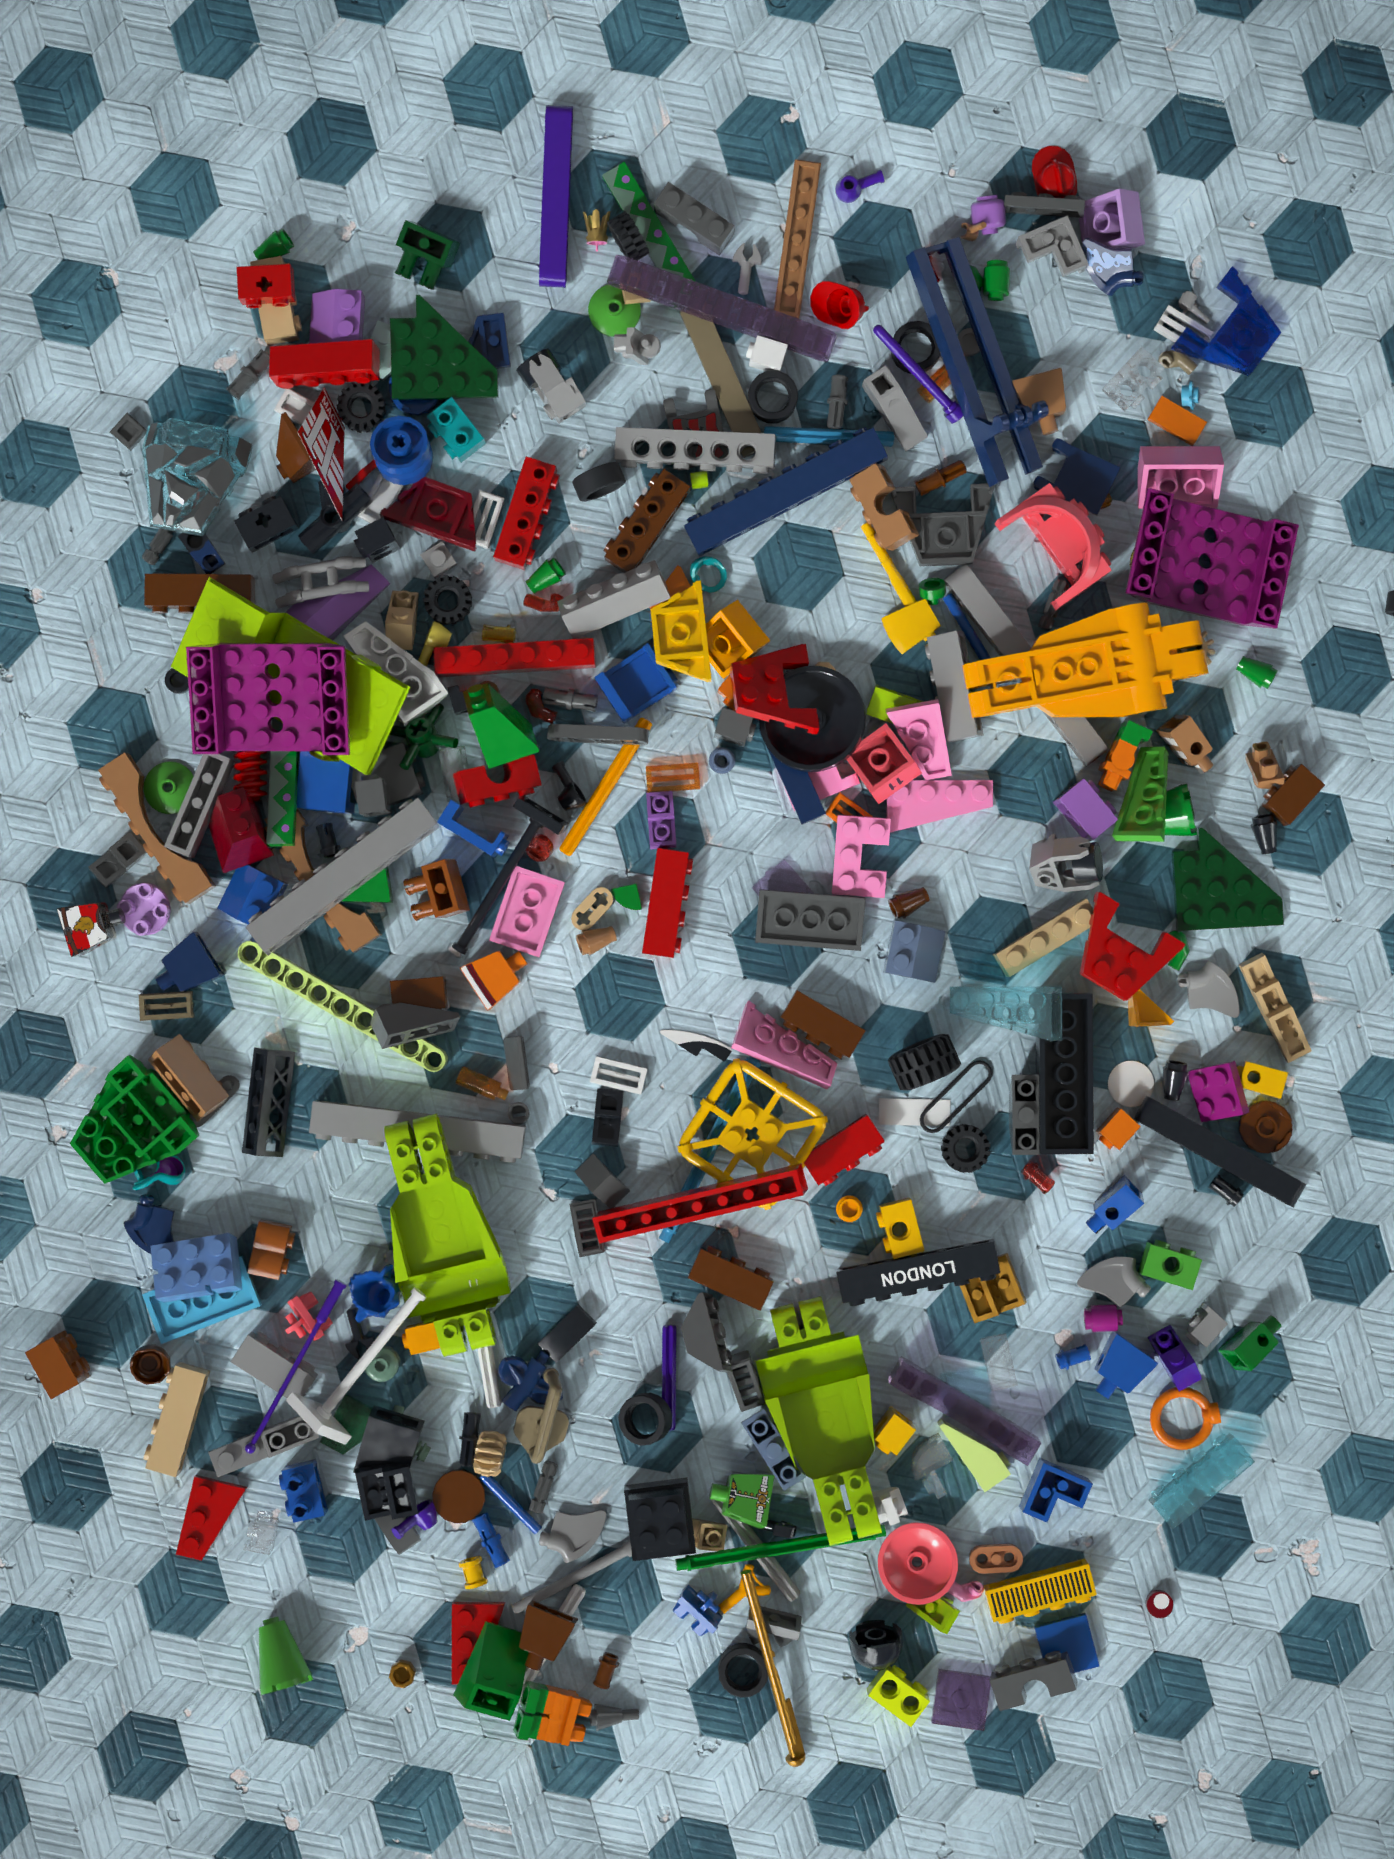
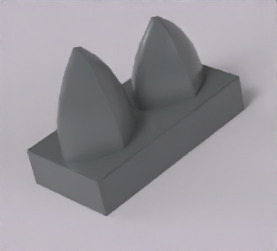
M760 1606L767 1633L774 1635L780 1647L786 1646L793 1640L798 1641L802 1616ZM749 1607L746 1628L750 1641L755 1645L759 1643V1639Z

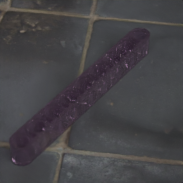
M615 256L607 278V283L618 289L757 338L758 335L788 344L787 350L818 361H829L837 338L836 333L823 327L626 256Z

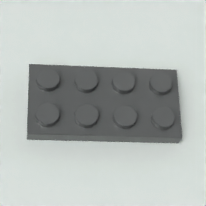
M759 889L755 943L861 951L865 897Z

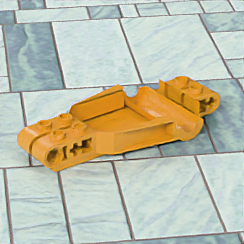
M1148 603L1130 604L1108 609L1043 634L1037 638L1027 652L964 664L962 668L966 689L991 687V689L967 694L972 718H978L1032 707L1039 708L1051 717H1127L1143 712L1166 709L1168 707L1165 695L1174 693L1172 681L1209 673L1204 649L1178 653L1177 651L1203 645L1199 620L1161 627L1159 614L1150 615ZM1020 680V683L996 688V684Z

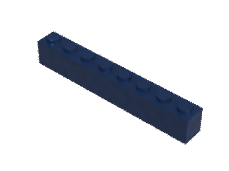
M866 427L859 429L852 434L854 438L846 442L843 439L834 442L829 446V451L821 455L819 452L809 455L805 458V463L798 467L792 464L781 471L782 475L774 479L772 476L764 478L757 483L759 487L751 491L748 488L739 491L734 495L735 499L728 503H725L723 500L710 507L711 511L703 516L701 513H697L687 519L688 523L683 526L699 557L848 481L873 464H881L887 461L888 455L874 427L869 430Z

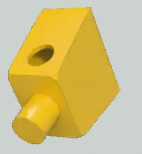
M1245 1061L1244 1066L1236 1064L1243 1089L1281 1099L1288 1072ZM1250 1072L1259 1075L1257 1083L1248 1081V1074Z

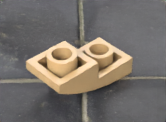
M692 1518L696 1548L709 1551L724 1550L727 1524Z

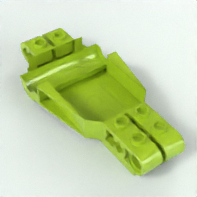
M438 1114L413 1119L414 1131L408 1120L384 1126L386 1143L400 1192L390 1208L395 1283L399 1285L404 1303L412 1295L411 1290L414 1287L426 1295V1299L424 1301L420 1300L407 1318L420 1315L422 1322L424 1321L423 1324L434 1322L440 1349L444 1357L468 1351V1343L463 1325H465L472 1350L496 1345V1334L489 1308L496 1307V1304L500 1303V1296L511 1293L507 1267L499 1244L471 1185L455 1176L443 1126ZM418 1148H419V1152H420V1156H421L422 1163H421V1161H420V1157H419V1153H418Z
M818 1296L798 1302L805 1328L802 1330L799 1329L793 1303L770 1309L779 1348L767 1351L768 1358L755 1362L765 1402L795 1468L799 1471L794 1457L806 1476L814 1482L829 1545L832 1546L853 1540L847 1517L850 1514L853 1515L859 1539L882 1533L865 1468L875 1450L870 1376L859 1335L845 1338L844 1332L831 1334L822 1297ZM845 1484L850 1510L845 1509L840 1485Z

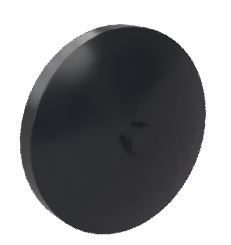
M804 666L785 673L784 679L789 708H816L819 731L818 734L807 733L808 729L795 726V729L785 727L783 722L772 719L767 722L759 719L760 732L767 748L781 763L798 771L820 772L838 766L853 754L864 734L866 712L858 690L844 675L827 667Z

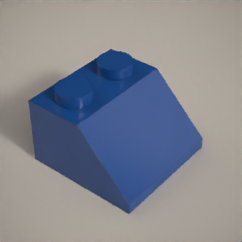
M250 865L240 867L235 870L217 909L248 925L250 924L248 920L258 912L264 913L271 908L270 903L284 894L288 883Z

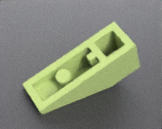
M942 1419L937 1422L984 1492L1011 1475L1007 1469L1011 1464L1002 1451L997 1454L993 1447Z

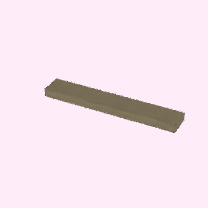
M705 302L681 311V318L712 389L715 390L716 398L731 432L761 433ZM746 447L742 450L741 455L745 458L756 453V451L752 447Z

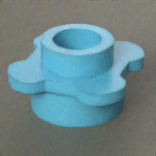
M1190 381L1189 385H1182L1181 390L1182 406H1189L1191 410H1194V403H1199V387H1195L1193 381Z

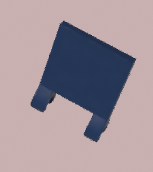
M1056 438L1052 444L1053 452L1067 456L1054 484L1041 476H1037L1033 482L1034 489L1039 491L1050 483L1053 488L1057 486L1061 490L1066 501L1070 502L1075 499L1077 503L1081 502L1089 513L1098 516L1121 467Z

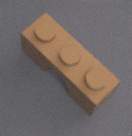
M875 463L849 479L853 486L850 488L851 493L856 501L861 502L864 508L862 514L867 523L873 525L876 531L874 538L881 548L884 547V549L893 551L919 536L908 512L899 509L890 515L885 514L882 507L883 500L887 494L896 488L884 466Z

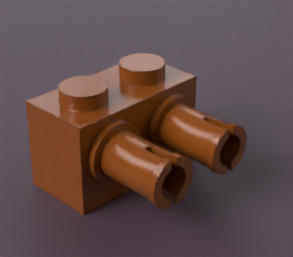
M443 859L421 866L422 875L407 878L403 881L404 886H411L405 888L409 896L423 890H427L430 900L411 905V911L417 912L412 914L416 921L432 915L435 918H448L470 911L457 861L454 859Z

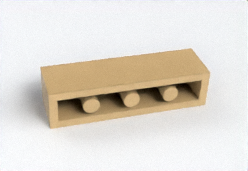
M1087 898L1082 899L994 953L993 956L1005 976L1011 977L1089 929L1091 926L1089 921L1094 909Z
M182 1362L176 1364L174 1368L171 1367L170 1374L167 1375L166 1383H169L167 1394L163 1393L159 1402V1409H162L160 1419H155L151 1434L155 1435L152 1445L148 1444L144 1454V1460H147L145 1469L177 1477L181 1473L210 1370Z

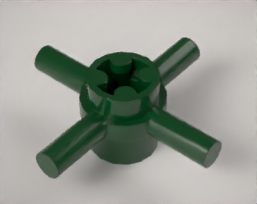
M438 703L430 711L426 719H413L406 727L393 725L389 735L406 738L410 746L399 764L402 769L409 770L417 755L421 758L432 757L439 751L440 745L457 748V738L439 735L434 726L444 710L442 704Z

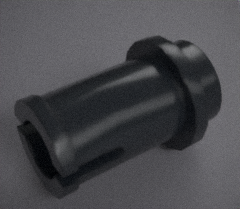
M325 823L327 835L325 834L323 824L316 826L322 848L320 853L324 855V858L335 856L341 847L337 845L332 827L333 824Z
M1218 1174L1214 1178L1215 1180H1212L1208 1188L1225 1199L1228 1206L1231 1204L1235 1207L1244 1194L1240 1192L1241 1189L1239 1187L1236 1189Z

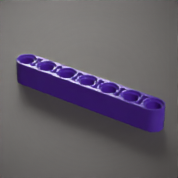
M546 105L539 287L566 288L573 106Z

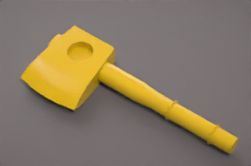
M865 523L861 526V529L867 538L866 540L869 541L895 591L905 606L881 618L890 640L897 650L904 654L922 640L926 642L927 637L935 636V631L941 625L926 599L916 601L884 547L881 548L876 542L874 528L872 525Z

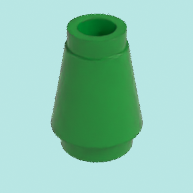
M282 228L279 231L274 230L253 253L257 260L283 256L290 253V249L294 247V244Z
M553 557L550 560L546 559L525 582L535 594L562 581V577L566 575V572L556 558Z
M1245 656L1242 657L1236 668L1237 671L1260 689L1261 687L1268 689L1278 670L1272 668V664Z

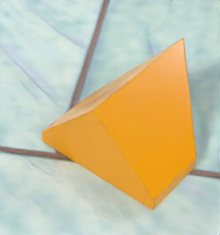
M1140 989L1128 1000L1129 1026L1171 1025L1174 1022Z

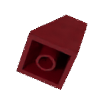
M244 787L219 795L209 822V828L223 873L274 856L272 847L266 844L267 832L264 828L265 825L260 809Z

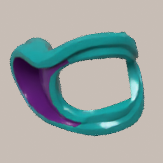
M174 1155L157 1162L156 1171L145 1179L141 1169H138L134 1172L138 1181L134 1182L132 1189L137 1191L147 1187L156 1180L169 1185H177L185 1177V1165L180 1158Z

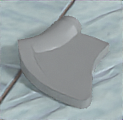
M1207 961L1200 970L1188 971L1186 974L1180 973L1178 975V985L1181 988L1187 987L1190 1009L1209 1008L1233 1018L1239 1016V1002L1235 987L1229 976L1219 966Z
M1114 1257L1099 1262L1087 1270L1077 1281L1078 1287L1108 1297L1119 1308L1126 1304L1135 1293H1138L1140 1297H1145L1151 1290V1287L1145 1283L1146 1280L1136 1271V1259L1131 1257Z
M597 1510L585 1514L571 1515L557 1511L550 1533L545 1531L540 1533L539 1545L547 1546V1549L559 1552L565 1563L574 1561L588 1552L597 1541L605 1523L606 1512L604 1510Z

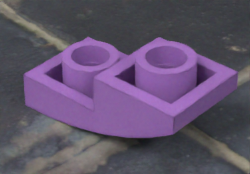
M673 791L646 793L650 849L677 848Z

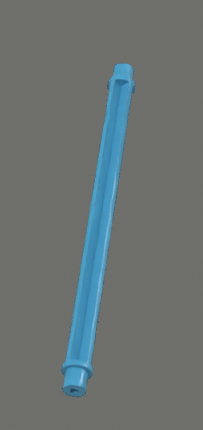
M751 1056L746 1058L747 1062L757 1068L760 1067V1060ZM744 1072L746 1086L748 1088L753 1077ZM737 1079L722 1107L723 1110L732 1116L742 1101ZM718 1116L707 1139L719 1137L728 1122ZM719 1145L702 1148L699 1156L711 1163ZM693 1165L680 1192L698 1188L705 1172ZM679 1225L663 1228L659 1239L670 1243L673 1235H676Z

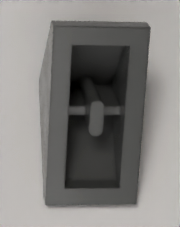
M594 1153L575 1171L587 1188L610 1209L614 1208L630 1192Z

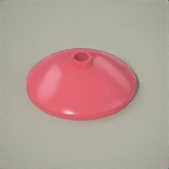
M908 1523L893 1530L883 1541L878 1554V1571L886 1589L897 1599L909 1604H928L944 1596L953 1585L958 1571V1558L953 1543L943 1531L926 1523ZM914 1557H920L922 1559V1564L920 1566H914L912 1564V1559Z

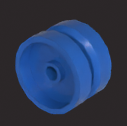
M395 416L387 418L378 424L373 431L370 440L371 452L377 469L384 479L393 484L408 485L418 482L427 475L432 467L434 457L427 432L420 422L411 417Z

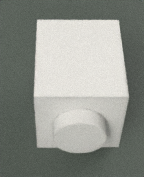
M757 335L756 342H750L746 357L750 358L749 366L763 371L778 370L781 372L788 344Z

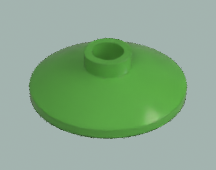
M609 284L601 287L593 294L589 302L588 314L592 325L597 331L606 336L614 337L615 334H627V327H636L641 315L640 303L624 304L621 284ZM612 304H617L619 310L612 312L609 307Z
M163 762L156 765L149 771L144 781V795L147 802L158 812L177 814L194 775L186 766L177 762ZM168 782L173 785V789L170 792L164 790V785Z

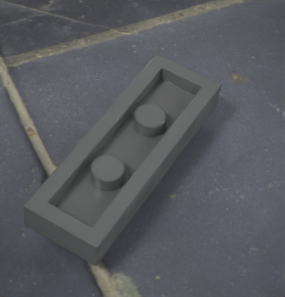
M1013 192L1011 195H1005L1004 207L1006 213L1062 217L1068 215V217L1084 218L1085 200H1080V197L1074 195L1054 198L1051 194H1039L1038 197H1031L1023 192Z

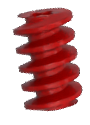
M241 751L233 755L234 759L241 761L233 765L235 770L241 771V773L233 776L234 780L241 782L233 786V789L236 790L244 787L254 802L261 801L260 797L268 795V792L260 790L261 786L268 784L267 781L260 779V776L267 774L266 770L260 768L261 765L267 763V760L260 758V755L267 753V751Z

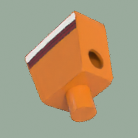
M497 951L464 965L460 969L488 1011L521 982L515 972L528 963L520 951L507 959L501 951Z

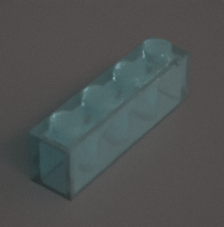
M1231 1433L1220 1435L1212 1443L1214 1445L1207 1452L1201 1451L1192 1459L1193 1463L1189 1467L1176 1471L1171 1477L1172 1481L1166 1486H1158L1151 1493L1152 1497L1149 1499V1502L1172 1529L1176 1528L1255 1463Z

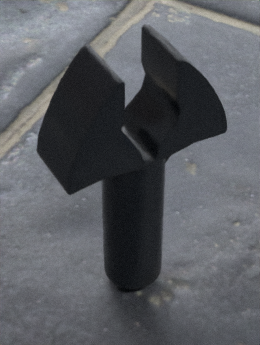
M350 1308L346 1313L353 1339L351 1342L346 1343L345 1346L355 1358L360 1359L357 1349L359 1340L366 1346L367 1351L375 1341L374 1335L367 1337L363 1334L361 1323L355 1319L357 1309Z
M767 1520V1526L762 1529L771 1531L776 1536L792 1538L795 1537L797 1526L785 1521L775 1522Z

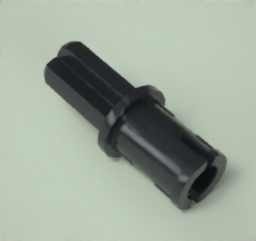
M464 1412L462 1436H459V1439L462 1440L460 1464L462 1466H473L475 1448L479 1439L480 1413Z

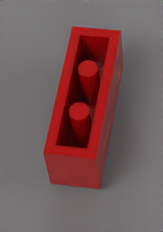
M864 1114L814 1147L804 1164L818 1186L822 1183L827 1186L838 1178L837 1173L844 1168L848 1172L860 1164L858 1159L868 1154L871 1157L883 1149L881 1144L885 1141L869 1116Z

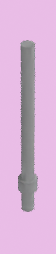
M630 1539L623 1542L622 1547L512 1604L514 1613L518 1614L526 1610L531 1600L539 1603L626 1556L632 1557Z

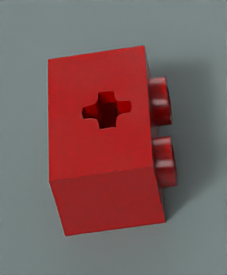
M290 264L237 267L238 299L242 305H246L247 308H261L262 304L285 307L290 302H295L294 270ZM265 283H269L271 286L264 292L262 288H265Z

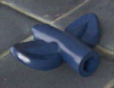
M541 1350L536 1359L531 1357L528 1364L517 1356H509L501 1360L498 1368L499 1377L502 1382L513 1386L501 1400L506 1406L517 1411L528 1397L536 1404L545 1405L549 1384L545 1382L542 1375L547 1368L544 1364L550 1357L548 1354Z

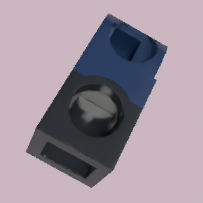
M202 527L199 530L188 528L178 535V538L193 559L198 562L206 574H212L225 565L223 558Z

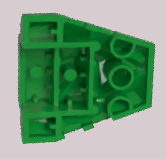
M128 1055L108 1073L105 1079L106 1083L93 1100L95 1103L82 1120L70 1145L100 1180L106 1184L145 1166H150L167 1157L181 1153L200 1135L196 1125L190 1119L191 1113L160 1075L152 1068L147 1069L135 1057Z

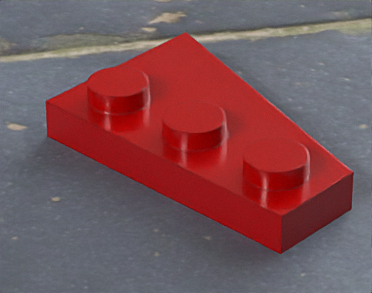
M195 1475L176 1555L202 1561L247 1487Z
M452 1602V1684L459 1683L485 1622L488 1621L498 1625L505 1602Z

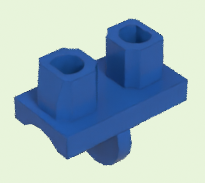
M687 1585L682 1590L673 1608V1612L679 1618L684 1619L690 1613L696 1619L691 1627L698 1636H702L707 1632L713 1634L718 1629V1624L723 1618L718 1612L720 1607L714 1603L717 1594L714 1591L708 1595L702 1590L696 1592L690 1585Z

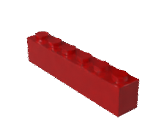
M593 638L434 648L435 675L438 678L596 668Z

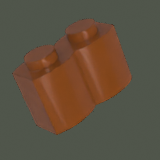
M263 1219L258 1222L248 1274L279 1280L282 1274H287L290 1259L286 1258L288 1248L292 1249L295 1240V1233L291 1232V1225Z

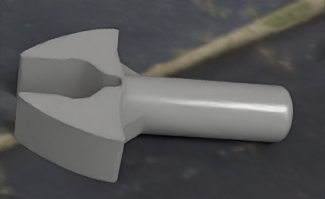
M745 243L736 250L732 262H738L741 266L738 293L741 295L748 294L751 268L754 265L761 266V256L755 244H753V255L748 261L743 256Z

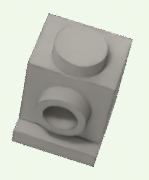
M1203 1303L1200 1307L1204 1311L1201 1314L1197 1312L1189 1320L1188 1324L1190 1326L1186 1329L1188 1332L1185 1336L1196 1346L1201 1343L1207 1348L1228 1323L1208 1305Z

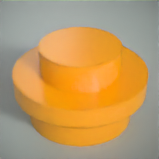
M847 1195L837 1202V1215L845 1222L856 1221L862 1214V1204L855 1196Z

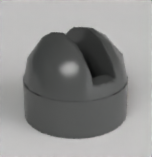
M513 1103L508 1109V1117L514 1124H523L529 1118L530 1112L524 1103ZM526 1113V1116L513 1118V1114Z

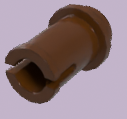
M604 1652L603 1656L599 1657L600 1665L593 1681L595 1686L609 1689L615 1668L619 1667L618 1656Z

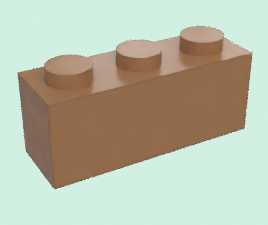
M180 1034L155 1050L148 1059L197 1122L220 1107L229 1097L226 1090L223 1089L222 1083L215 1079L208 1065L199 1059L193 1051L192 1045L187 1040H184Z

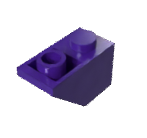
M1171 1325L1147 1337L1179 1392L1202 1379L1194 1359Z

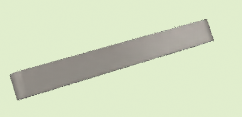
M966 564L944 579L948 590L999 656L1030 650V645ZM1043 712L1085 766L1090 765L1108 751L1104 741L1085 717H1051Z

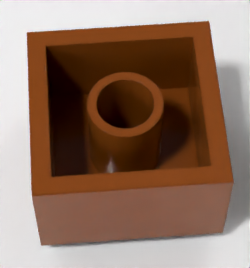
M65 1330L25 1352L50 1399L57 1397L90 1377L88 1362L84 1357L80 1358L75 1349L77 1348V1343L71 1334H67Z

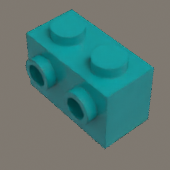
M452 397L427 415L430 422L427 425L428 429L436 439L441 436L446 443L443 448L452 460L457 457L462 463L486 444L482 435Z

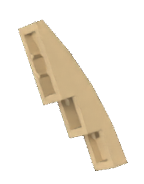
M1260 953L1238 964L1286 1062L1290 1063L1311 1052L1312 1050L1294 1009L1288 1003L1266 956Z

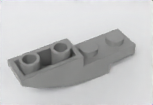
M300 1416L264 1428L255 1444L256 1450L252 1454L245 1451V1446L252 1441L256 1432L235 1439L233 1442L208 1451L216 1475L220 1477L267 1457H273L319 1438V1435Z

